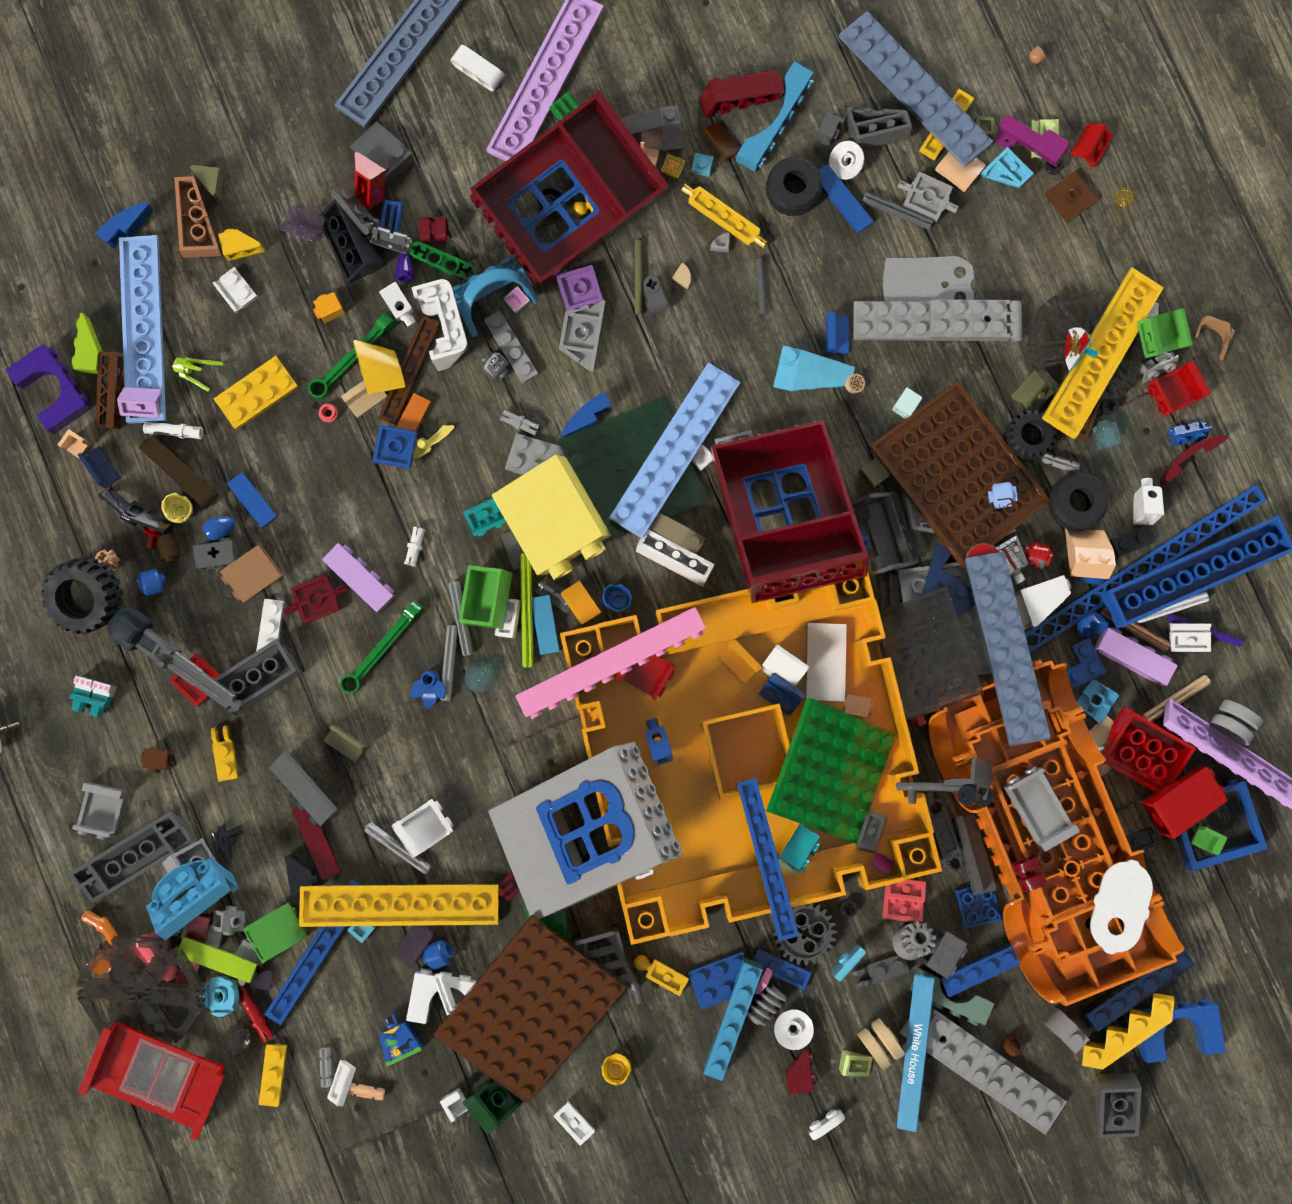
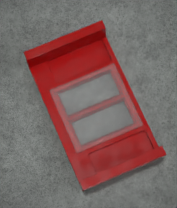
M115 1021L109 1029L106 1027L103 1029L78 1092L86 1095L91 1088L97 1089L193 1128L190 1138L198 1140L223 1081V1073L226 1066Z

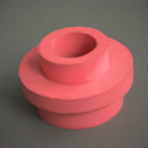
M324 404L319 409V417L324 422H333L338 417V410L332 404ZM332 411L331 416H326V412Z

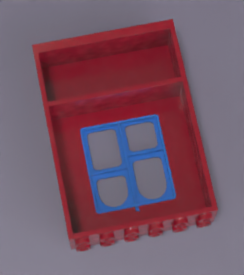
M599 91L470 188V197L477 209L481 207V212L487 223L490 224L492 222L494 232L499 239L504 238L506 248L510 254L513 255L515 253L517 262L523 270L527 269L529 272L528 277L534 286L538 284L541 288L664 196L669 185ZM562 167L575 185L554 202H549L538 188V184ZM531 191L543 206V210L534 217L524 218L517 213L516 202L526 192ZM582 193L593 207V212L580 222H575L564 207V204L576 194ZM558 211L569 225V230L551 243H541L535 236L534 230L536 225L552 212Z
M824 420L812 421L800 426L794 425L787 429L756 434L753 437L739 438L731 442L718 443L711 446L714 472L752 604L867 577L868 553ZM789 473H798L804 478L807 489L801 492L785 494L781 485L782 478ZM758 480L769 481L774 486L779 504L765 509H756L751 494V486ZM809 498L817 519L793 524L788 503ZM777 513L783 515L786 526L762 532L759 521L761 517Z

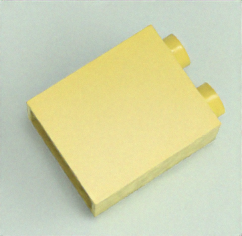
M554 455L492 494L494 501L537 575L550 574L553 580H557L574 569L570 563L574 558L583 554L587 561L606 550L602 541L609 538L611 534L567 458L564 456Z

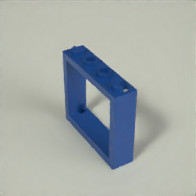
M1237 778L1225 781L1226 784L1221 786L1226 793L1237 790L1254 841L1223 850L1219 855L1210 854L1195 859L1187 831H1185L1176 839L1186 870L1196 871L1268 849L1246 781H1240Z

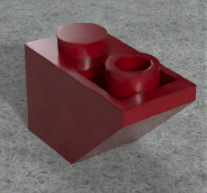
M802 1048L785 1070L789 1095L813 1092L812 1086L816 1085L815 1075L810 1071V1065H813L812 1053H808L806 1048Z

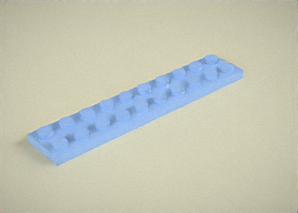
M157 235L119 238L124 385L131 388L162 390V395L158 400L160 416L158 418L126 416V422L131 424L145 423V421H166L159 237Z
M708 362L609 519L643 538L740 384L738 380Z

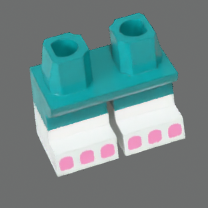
M75 676L74 691L70 695V699H73L71 710L84 713L88 703L92 705L89 715L102 717L105 708H110L117 686L82 676Z

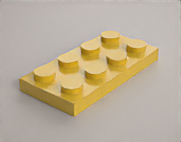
M275 356L219 394L214 400L234 429L238 430L299 387L278 357Z

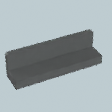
M975 814L958 816L952 819L973 896L997 889L980 829L975 820Z

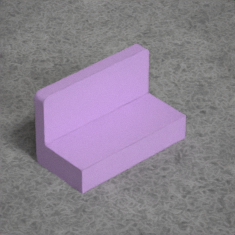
M124 387L117 398L120 415L158 418L160 416L158 400L162 395V390Z

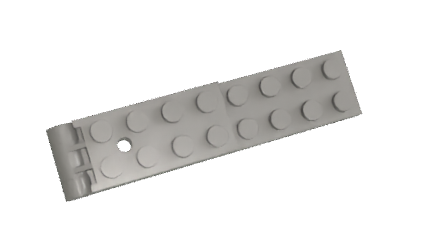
M1010 300L854 301L853 340L1020 341L1022 340V302Z
M932 1007L927 1053L1046 1135L1067 1101ZM909 1018L899 1032L906 1038L908 1034ZM941 1036H945L943 1041H939Z

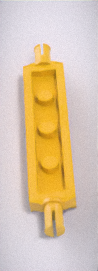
M684 184L681 191L690 196L688 204L728 232H731L732 235L748 246L754 242L762 248L766 246L768 241L759 236L760 228L699 186L694 190L687 184Z

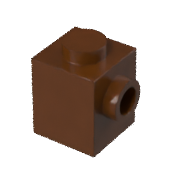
M145 748L141 754L142 768H149L148 772L160 773L161 770H171L174 750Z

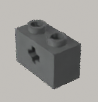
M221 538L216 543L201 541L199 545L193 546L196 569L201 571L227 567L238 559L237 543L230 540V538ZM216 550L219 551V554H216V557H214L213 554L216 553Z

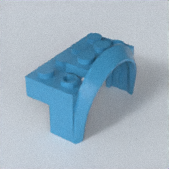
M514 257L505 258L499 265L490 266L485 269L484 273L470 277L466 283L452 287L459 314L472 337L478 335L471 318L472 303L512 281L522 286L527 298H531L534 304L539 301L523 268Z
M211 857L206 861H193L183 864L167 873L156 885L152 894V902L146 906L155 933L164 940H167L172 935L177 936L181 933V928L229 891L234 892L238 889L233 874ZM195 871H197V873H198V875H199V878H200L199 881H198V879H197V876H196V874H195ZM192 886H195L194 888L190 889L180 899L172 903V901L184 890Z

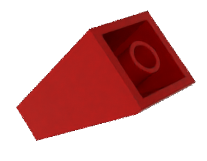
M1199 766L1141 801L1142 806L1161 836L1173 839L1178 837L1228 801L1225 796L1226 791L1220 784H1217L1214 779L1216 776L1211 768Z

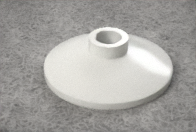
M841 142L832 150L829 166L840 179H852L863 168L864 152L855 142ZM851 158V163L848 165L847 161Z
M792 1009L783 1012L777 1018L774 1025V1033L777 1041L783 1047L790 1050H798L809 1044L813 1037L814 1027L806 1013ZM796 1025V1031H790V1026Z

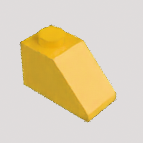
M227 229L224 233L219 234L223 255L228 261L265 252L260 242L237 229Z

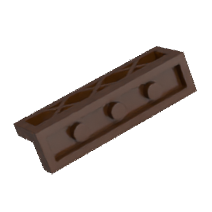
M114 351L99 352L95 428L120 429L121 415L117 398L122 392L123 353ZM104 356H109L108 368L104 365ZM107 375L108 387H106L103 384V378H105ZM106 394H107V407H106V406L104 405V403L102 402L103 397H104ZM105 413H106V425H105V424H101V423H102V416H103Z

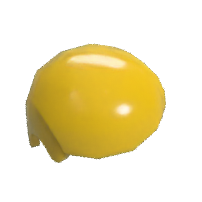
M615 1053L604 1060L602 1076L606 1082L620 1085L629 1079L631 1064L628 1058L622 1054Z

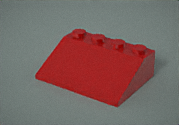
M1123 706L1113 722L1102 755L1106 758L1104 764L1154 792H1158L1176 781L1196 750V747L1128 707Z

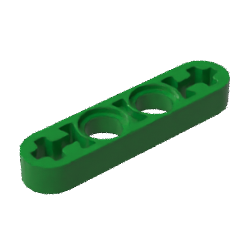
M416 241L409 247V253L414 260L464 282H467L472 275L466 277L465 272L460 271L461 265H463L462 269L469 272V270H472L473 276L478 275L475 266L427 244ZM421 247V251L426 253V259H424L425 256L422 253L415 255L414 249ZM438 254L440 260L437 263H432L430 261L431 255ZM449 262H456L457 268L455 270L447 269Z

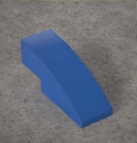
M146 201L136 204L112 217L95 234L110 247L114 248L118 244L119 238H122L124 235L133 237L153 213L154 209Z
M605 392L588 401L572 416L561 432L563 440L597 425L596 416L611 410V404Z

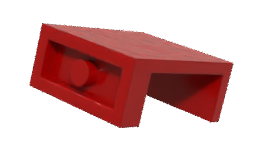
M655 654L649 657L650 661L646 664L639 666L637 663L631 666V671L623 675L620 672L614 675L615 679L621 682L623 680L651 695L653 700H656L658 696L661 697L666 689L664 687L666 681H670L674 676L675 670L673 669L675 667L673 663L662 657H657Z

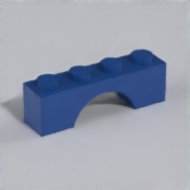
M1005 943L990 950L982 958L967 965L957 967L955 973L952 976L949 975L948 979L941 974L936 976L940 978V984L944 993L951 997L1020 965V961L1013 946Z

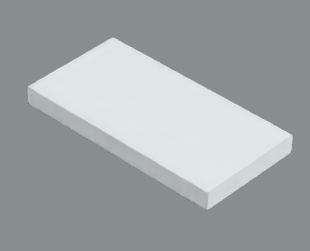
M807 623L806 665L809 668L806 671V699L845 701L847 624Z

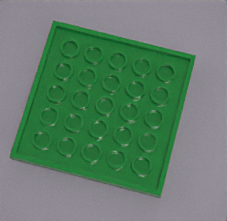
M807 698L766 811L857 844L896 734L814 699Z

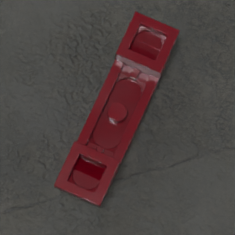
M1213 436L1182 451L1168 465L1161 477L1160 484L1163 485L1183 472L1179 464L1198 450L1204 448L1206 452H1209L1227 440L1228 436Z

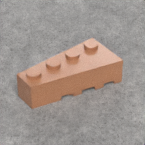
M194 176L174 177L179 250L183 258L221 256Z

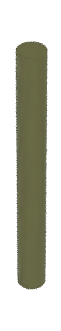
M635 240V315H642V240Z

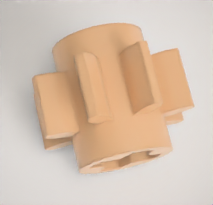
M104 549L95 556V559H98V563L104 562L108 565L107 569H112L113 571L118 568V562L120 561L113 550L107 552Z

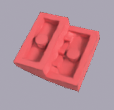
M905 880L886 885L882 919L913 923L918 921L922 923L926 882Z

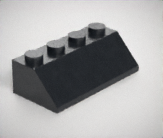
M335 199L317 217L347 284L374 273L384 263L377 246L370 243L371 233L367 235L361 233Z

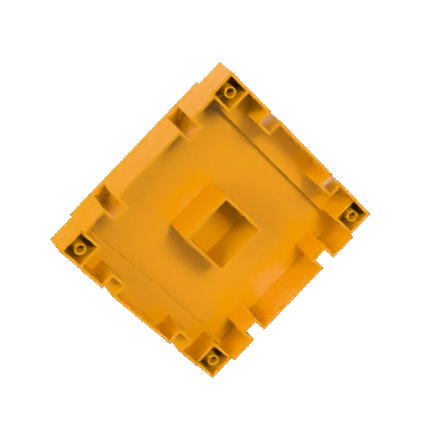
M868 573L867 577L789 595V600L775 602L774 598L752 604L748 589L656 610L657 623L660 625L695 607L706 628L702 631L704 635L694 640L690 637L685 640L686 644L675 648L673 645L667 648L668 652L660 656L673 663L675 667L673 669L675 670L674 676L670 681L667 680L664 685L666 689L663 695L653 700L651 695L623 680L621 682L615 679V677L605 684L602 681L595 684L596 688L587 693L585 690L577 693L578 697L575 698L577 710L580 712L583 726L582 734L588 759L611 747L635 742L640 750L643 763L648 769L651 782L656 788L659 801L664 807L668 822L672 825L676 841L681 847L682 856L652 869L653 874L639 880L634 877L617 885L631 945L709 928L705 907L717 904H724L729 923L771 913L736 783L753 778L757 779L777 857L779 858L800 823L769 813L766 810L802 713L806 695L791 716L781 710L780 703L774 705L759 695V692L770 678V676L763 672V667L746 683H743L718 658L734 640L761 666L777 644L807 664V623L847 624L845 696L846 694L867 697L871 698L870 703H873L872 713L868 714L867 718L854 717L896 734L869 810L887 816L876 854L857 849V844L803 825L820 836L818 842L821 844L814 856L809 855L808 859H810V862L804 873L799 872L798 875H795L780 865L791 908L846 895L842 875L856 872L859 886L869 890L942 871L925 794L916 792V804H908V791L896 789L897 782H913L912 775L919 774L891 657L884 659L882 657L879 641L886 637ZM637 615L560 633L568 669L641 634ZM806 672L795 686L804 694H806ZM845 701L818 702L843 712ZM657 718L659 727L664 726L674 760L656 767L645 734L648 731L646 721ZM660 737L654 738L656 742L661 740ZM596 792L602 817L607 813L609 804L604 794ZM605 824L604 830L608 847L613 850L621 843V831L615 824ZM877 853L883 854L894 862V866L888 875L883 874L870 864Z

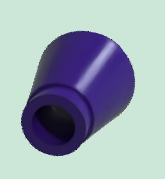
M409 253L399 254L395 276L400 282H410L414 276Z

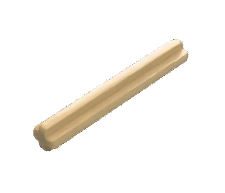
M1206 675L1199 677L1143 714V717L1152 722L1164 715L1165 703L1170 698L1180 704L1211 683L1210 679Z

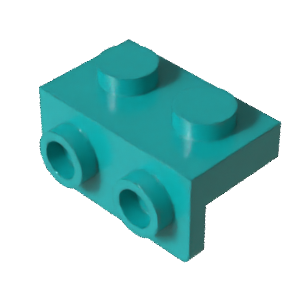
M493 498L463 511L474 536H482L493 527L499 528L506 524V520Z

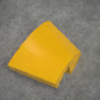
M353 340L367 395L405 387L402 371L394 350Z

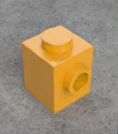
M334 292L328 295H320L317 300L313 301L316 307L313 311L318 319L321 318L324 323L345 314Z

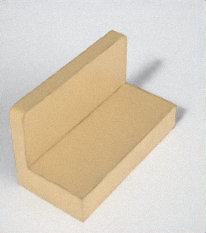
M363 380L343 394L341 398L353 414L359 418L385 400L387 395L385 392L367 395Z

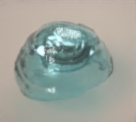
M484 661L471 663L465 670L464 678L466 685L475 692L482 693L488 691L495 682L493 668Z

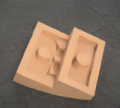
M948 152L935 170L965 192L986 165L975 158L964 168Z

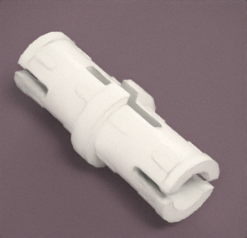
M413 527L410 543L407 544L408 552L404 564L416 567L419 551H422L421 544L425 529Z

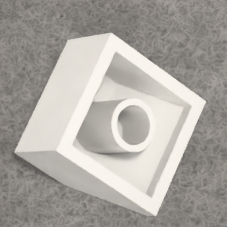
M778 644L762 664L765 674L771 677L775 673L794 687L809 668L808 665Z

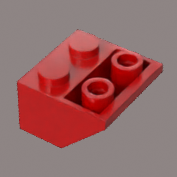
M355 152L354 194L365 208L370 210L384 201L386 170L359 152Z

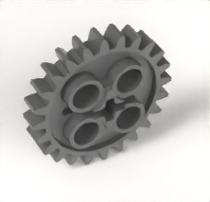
M810 903L808 906L802 905L792 908L794 920L799 914L805 915L804 923H796V926L802 930L807 928L811 935L820 938L819 942L807 935L802 937L799 931V936L792 942L787 941V939L779 941L777 938L774 940V943L781 944L777 948L778 951L784 949L783 957L790 955V962L796 958L798 965L801 960L804 961L805 965H808V960L811 959L813 964H815V958L818 957L822 961L821 954L829 955L826 949L834 948L830 941H836L831 936V934L837 933L836 930L831 929L835 922H829L832 916L830 914L825 916L827 910L824 908L820 911V904L813 907V903ZM818 923L822 924V931L814 933L813 926ZM807 941L814 943V947L810 951L804 950V944Z

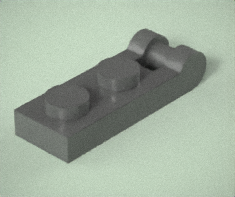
M347 184L335 189L331 193L361 233L367 235L372 232L373 227L380 226L379 220L371 216Z

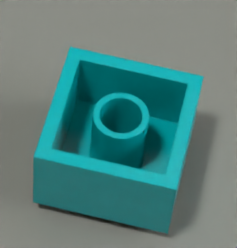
M799 824L778 858L779 864L795 875H798L799 872L804 873L810 862V859H808L809 855L814 856L821 844L818 842L820 836Z

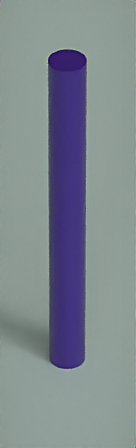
M1168 614L1167 621L1172 623H1195L1173 614ZM1210 628L1211 637L1238 647L1242 646L1243 640Z

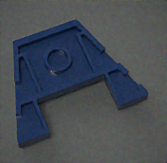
M937 543L920 601L953 622L975 606V601L970 587L942 569L951 553L947 548Z

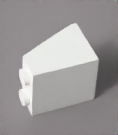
M1064 575L1015 592L1024 630L1038 626L1071 594L1070 582L1068 579H1065Z

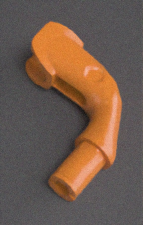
M87 910L81 920L94 926L97 931L105 936L103 947L98 954L94 955L90 963V970L98 975L110 972L114 967V960L120 946L119 935L107 917H101Z

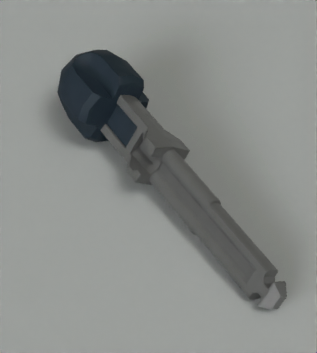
M123 608L116 611L110 617L108 622L109 635L127 651L141 650L161 668H169L224 708L229 709L233 707L231 711H240L243 705L241 700L236 701L237 695L182 655L180 648L155 633L152 628L153 621L146 615L132 608Z

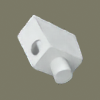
M396 282L379 291L397 321L402 320L406 328L416 323L411 315L413 309ZM399 306L404 307V309L401 311L397 310Z
M1144 478L1141 480L1140 489L1134 494L1133 525L1152 526L1164 515L1162 488L1153 486L1152 478Z

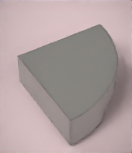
M731 232L722 233L712 242L710 251L729 253Z

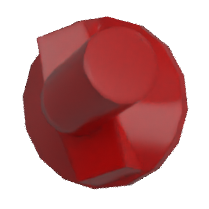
M144 526V534L148 535L145 548L153 550L155 539L161 536V533Z

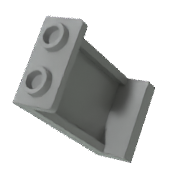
M1033 766L1025 771L1026 775L1020 778L1015 776L1008 780L1009 784L1004 786L1039 850L1047 851L1080 831L1075 824L1071 823L1043 774L1045 770Z

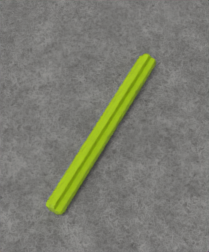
M525 553L520 554L522 666L528 668L533 667L531 564Z

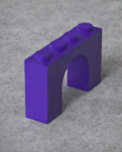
M42 344L5 369L14 384L22 389L46 375H53L58 378L61 385L59 398L54 404L36 415L48 432L56 434L92 408L88 404L90 400L86 394L79 391L78 382L68 375L69 369L63 362L60 363L57 359L58 353L53 347L49 348Z

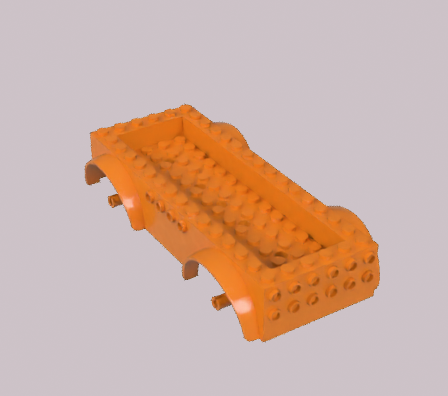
M1040 659L1032 661L1051 737L1049 740L1009 746L993 677L989 678V683L984 681L972 685L971 690L966 688L954 692V697L948 695L936 699L937 703L932 705L935 714L929 720L928 732L931 749L944 781L950 779H971L972 758L991 760L992 785H990V788L994 792L992 804L980 806L975 803L974 805L966 806L959 802L958 792L951 793L964 809L971 813H976L978 817L975 819L977 826L980 830H983L985 835L983 837L984 843L987 848L991 849L993 854L990 856L992 863L995 867H998L1000 871L998 874L999 880L1002 885L1005 884L1011 898V902L1006 904L1004 908V926L1009 943L1013 946L1020 961V968L1030 984L1044 1000L1049 1003L1059 1002L1064 1006H1068L1177 962L1175 955L1183 952L1185 948L1170 925L1162 908L1164 906V902L1160 901L1162 897L1160 894H1156L1154 887L1148 907L1149 917L1144 922L1138 942L1129 950L1114 954L1104 952L1103 948L1094 940L1091 929L1086 928L1085 922L1089 917H1092L1095 906L1093 900L1099 892L1104 873L1112 865L1119 862H1127L1128 860L1139 862L1140 866L1147 871L1143 856L1144 850L1132 852L1096 767L1104 763L1106 758L1098 749L1084 721L1086 715L1081 713L1084 711L1083 708L1077 705L1068 679L1066 663L1054 666L1052 660L1042 662ZM1033 766L1045 770L1043 774L1071 823L1075 824L1080 831L1047 851L1039 850L1004 786L1009 784L1008 780L1015 776L1020 778L1026 775L1025 771ZM1030 856H1037L1041 865L1039 870L1044 872L1048 883L1038 889L1023 892L1019 884L1020 876L1015 874L1012 864ZM1070 863L1072 867L1071 870L1067 872L1066 867ZM1033 869L1026 871L1025 874L1032 873ZM1112 918L1108 923L1109 932L1113 935L1121 934L1124 930V922L1120 918Z

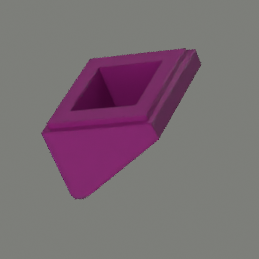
M877 853L870 863L885 875H888L894 866V862L881 853Z

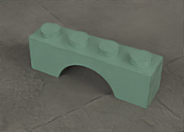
M918 968L917 974L935 977L933 1006L942 1009L944 1006L950 1009V1014L959 1018L963 1015L968 1018V1022L976 1026L979 1023L986 1025L994 1006L992 1001L973 992L961 1000L948 999L942 993L940 978ZM913 979V982H912V984H911V986H910V990H911L912 992H913L914 979Z

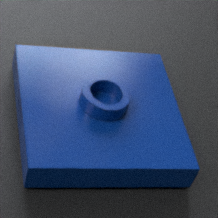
M380 425L372 462L411 470L418 432Z

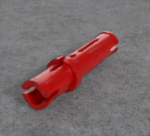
M244 985L240 987L241 990L238 989L239 1000L253 1023L251 1026L256 1028L264 1043L268 1041V1038L274 1037L266 1023V1017L262 1016L247 986Z

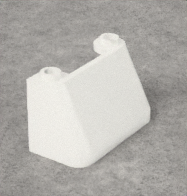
M440 279L412 287L413 295L418 300L422 312L427 316L438 314L444 337L436 339L435 349L429 351L431 360L438 371L450 368L468 347L453 289L447 280Z

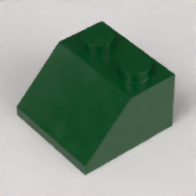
M489 1078L462 1103L485 1133L488 1134L497 1129L523 1102L498 1082Z

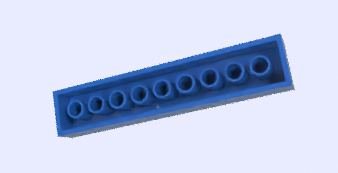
M1278 515L1107 590L1100 595L1116 629L1291 553L1292 541Z

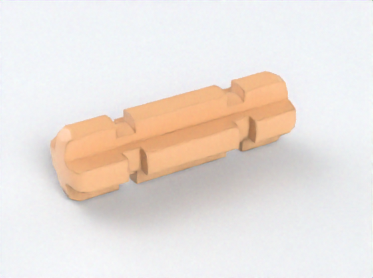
M351 1083L347 1095L354 1096L356 1094L357 1097L369 1099L375 1097V1100L381 1101L385 1096V1089L378 1087L374 1089L375 1087L361 1084L356 1086V1083Z

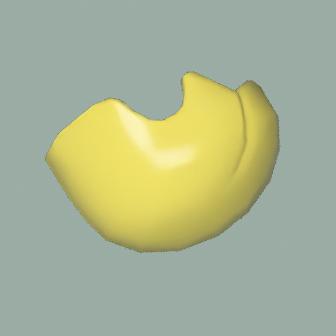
M172 493L167 495L162 501L161 509L164 516L171 522H186L193 514V505L186 496Z

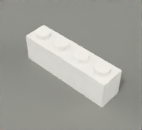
M649 529L643 538L640 539L636 552L704 587L715 565Z

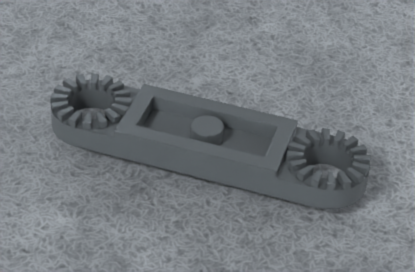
M934 798V802L939 803L941 809L935 814L930 809L932 804H927L934 831L933 834L946 870L953 874H959L965 867V861L946 805L941 799ZM953 858L959 860L960 865L957 869H951L949 865Z

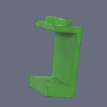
M1184 308L1137 321L1145 358L1193 345Z
M289 903L243 929L262 964L308 937L306 935V927H299L296 909L290 906Z

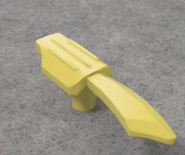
M443 425L428 440L425 438L418 439L413 459H419L431 451L430 446L444 439L455 426Z

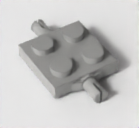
M921 172L918 173L916 179L911 184L900 180L897 187L907 191V198L903 207L929 217L935 222L938 221L940 214L945 209L956 213L959 207L949 202L952 186Z

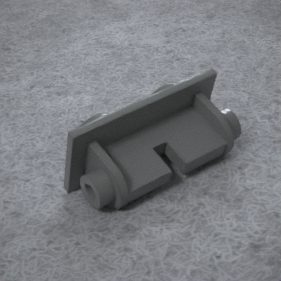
M380 226L373 227L371 244L407 254L412 241L407 234L404 235L398 232L392 234L390 233L391 230L381 228Z
M546 576L539 583L535 592L541 596L551 595L553 605L565 613L569 611L570 607L561 596V592L565 589Z

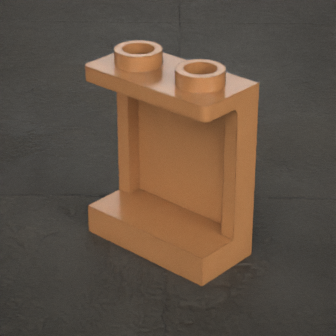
M261 544L220 571L222 581L232 587L234 597L243 603L283 575Z

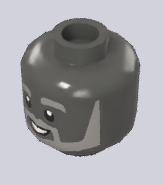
M490 351L480 362L482 364L481 370L492 380L498 377L502 379L509 372L506 369L509 362L499 352L492 353Z

